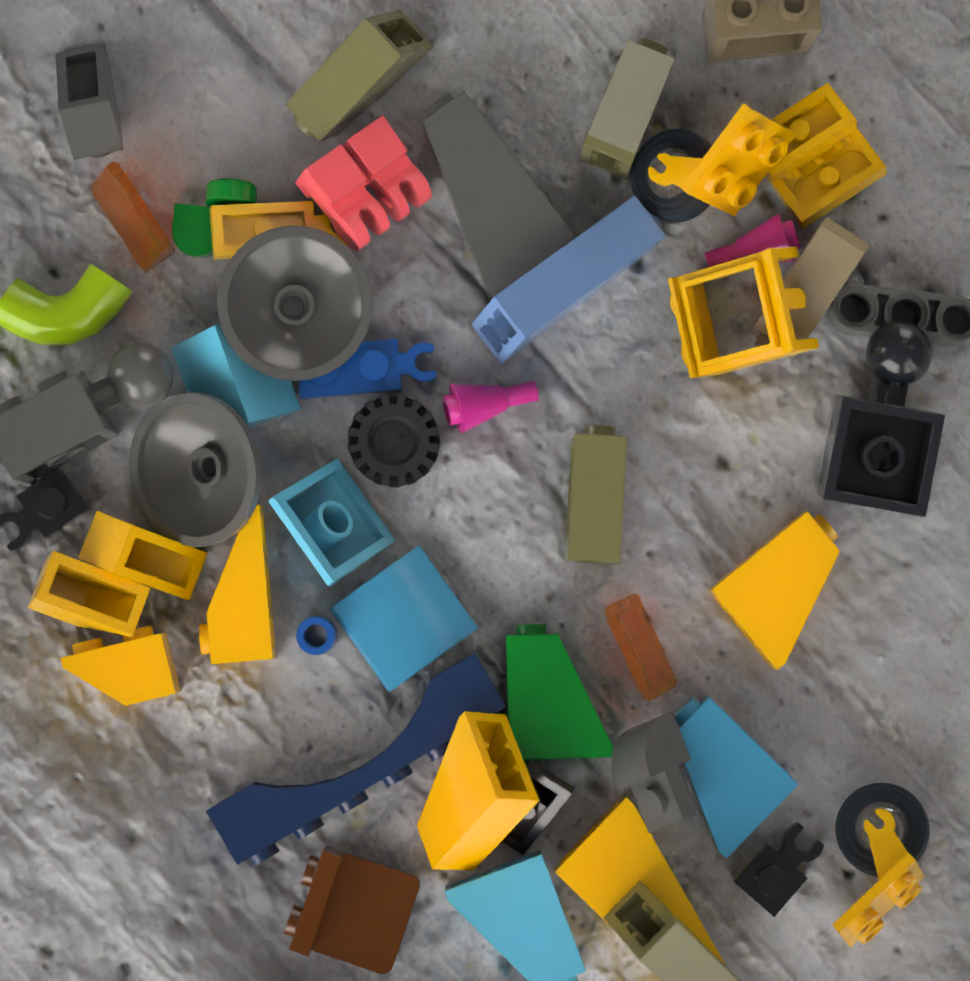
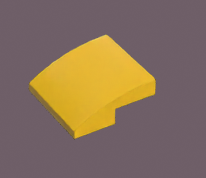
M828 82L773 118L776 122L792 130L796 135L789 143L784 158L769 170L766 178L802 229L887 174L886 165L858 130L856 118Z

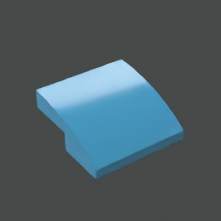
M419 545L330 608L332 614L388 692L395 689L478 629V626Z

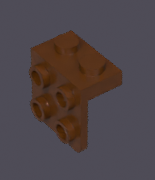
M326 845L320 857L310 855L301 881V885L310 887L304 906L293 905L284 934L293 937L289 950L308 957L311 951L379 974H387L393 968L420 888V881L415 875Z

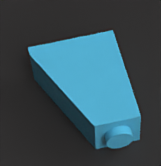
M541 850L445 886L444 892L448 902L528 981H579L577 975L586 972Z

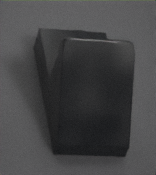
M524 760L539 801L501 841L522 855L527 852L571 796L575 788L532 760Z

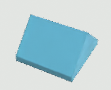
M220 324L214 325L171 347L187 393L200 392L223 400L243 418L249 428L302 410L292 381L266 376L248 366L230 347Z
M338 458L273 496L268 501L325 583L330 587L396 541Z

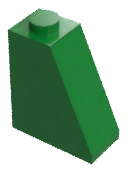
M547 624L516 625V635H506L508 721L523 760L612 757L613 746L559 635L547 634Z

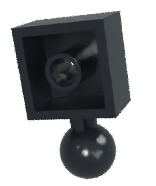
M895 320L878 327L869 338L866 346L868 367L878 379L874 401L840 394L835 395L817 495L827 500L926 517L945 415L905 406L909 384L918 381L929 369L932 361V345L927 334L919 326L908 321ZM879 442H883L884 448L891 451L890 460H881L879 468H874L875 464L869 458V452L871 449L877 448Z

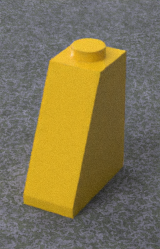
M808 511L798 515L708 589V592L767 664L775 670H778L786 663L840 553V550L833 543L838 538L837 533L820 514L812 518Z
M464 711L457 721L417 823V828L432 869L474 871L539 801L505 714Z

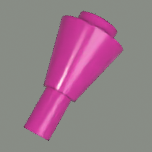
M780 213L736 239V243L704 253L708 267L756 254L769 248L797 247L799 250L801 246L793 220L783 222ZM790 259V260H787V261H779V263H780V262H794V259Z
M534 381L504 388L501 385L450 384L449 395L442 397L447 423L449 426L457 425L460 433H464L507 411L508 407L539 400L538 389Z

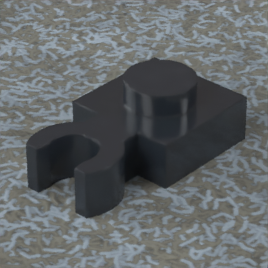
M58 467L16 496L24 509L18 513L5 512L0 514V528L10 522H14L18 526L19 535L17 539L7 545L9 551H18L30 542L32 531L38 528L44 538L48 539L90 509L64 471Z
M798 822L790 825L783 836L784 846L779 852L766 843L734 880L736 885L773 917L778 914L808 879L796 868L802 862L816 859L824 848V844L816 840L809 849L804 851L798 850L795 846V838L804 828Z

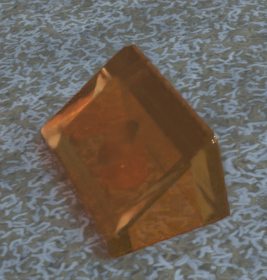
M113 161L107 165L93 183L91 192L140 268L144 271H149L174 255V250L176 249L119 163Z
M631 594L604 606V610H602L641 698L651 701L673 689L677 685V679L640 597L637 594Z

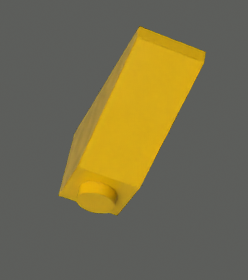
M260 504L256 505L252 516L238 532L207 610V623L199 624L201 654H210L211 664L276 658L264 507Z

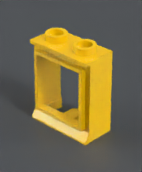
M797 247L769 248L756 254L678 277L668 278L671 292L670 306L677 319L682 342L681 356L687 366L689 378L720 375L820 348L817 338L796 340L790 312L804 308L806 297L800 288H784L779 261H787L799 257ZM754 268L770 344L720 357L703 283Z

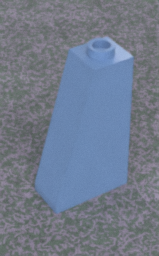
M634 195L495 295L472 322L471 326L502 365L650 253L666 237L661 230L659 218L649 213Z

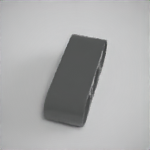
M855 284L841 289L827 309V318L831 326L837 332L845 335L870 338L878 327L893 321L891 311L894 304L904 303L913 309L916 318L914 324L927 334L931 345L957 346L970 339V299L963 296ZM853 297L862 302L865 308V316L862 322L852 323L843 317L840 305L844 298ZM946 309H955L963 314L966 320V327L962 334H952L944 327L942 317Z

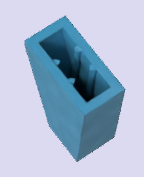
M705 696L700 702L691 697L674 714L691 758L690 761L683 763V767L714 847L727 859L799 784L710 697Z

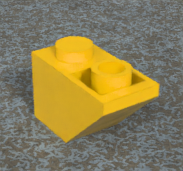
M152 625L135 629L132 637L122 635L124 642L106 647L103 645L102 638L73 644L74 655L60 658L62 667L124 706L181 692L167 633L154 635Z

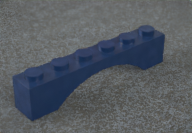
M473 653L430 679L421 704L407 727L384 751L363 766L339 777L311 784L275 785L253 782L212 806L206 812L236 864L238 865L249 858L254 867L278 853L280 849L276 842L287 835L294 833L297 840H300L325 825L320 817L321 815L337 806L341 813L344 814L368 800L369 797L364 790L382 780L388 788L413 773L409 764L423 755L427 754L431 762L443 756L457 721L464 711L498 714V711L505 708L506 705L477 655Z

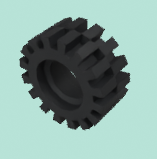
M401 394L381 395L380 398L373 401L371 399L365 403V406L354 415L347 435L349 454L357 469L373 483L390 488L409 486L416 483L420 478L425 477L430 472L433 464L436 463L440 447L438 426L431 412L421 402ZM391 421L404 423L411 429L414 435V446L411 453L398 461H389L382 458L374 446V437L377 430L383 424Z

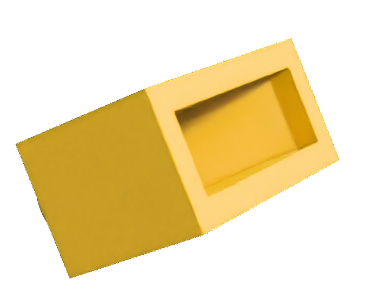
M96 511L78 559L118 576L190 600L208 553L191 546L182 545L180 542Z
M52 551L44 562L27 608L75 626L132 637L150 587Z

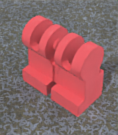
M383 115L347 139L343 146L340 144L307 167L295 182L307 199L312 197L329 218L341 240L355 251H359L370 243V235L366 226L373 233L381 235L390 228L387 214L394 220L401 221L410 213L407 201L415 207H420L432 198V192L426 178L412 164L406 155L408 150ZM370 185V187L373 189L377 200L369 194V192L366 190V187Z

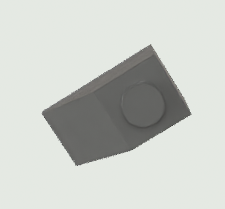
M105 43L55 53L58 110L73 160L86 157L100 158L111 152L124 150L121 118Z

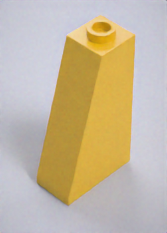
M623 794L553 867L554 872L603 920H605L603 917L641 881L724 963L651 833L648 832L635 805Z

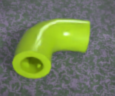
M91 263L77 284L69 292L62 295L43 293L18 277L0 299V326L10 333L38 345H72L98 334L120 312L133 291Z

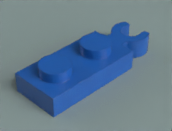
M397 339L362 342L356 352L336 370L318 378L298 381L300 399L402 391L401 376H410L415 381L421 383L434 381L437 379L436 371L422 372L415 366L416 358L419 355L434 353V345L418 343L412 346L407 353H399Z

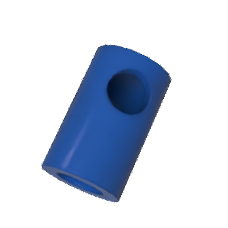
M318 616L305 619L300 623L296 633L299 647L310 655H320L329 652L334 648L338 638V632L333 622L325 617ZM316 624L322 626L327 633V640L320 647L312 645L308 639L309 629Z

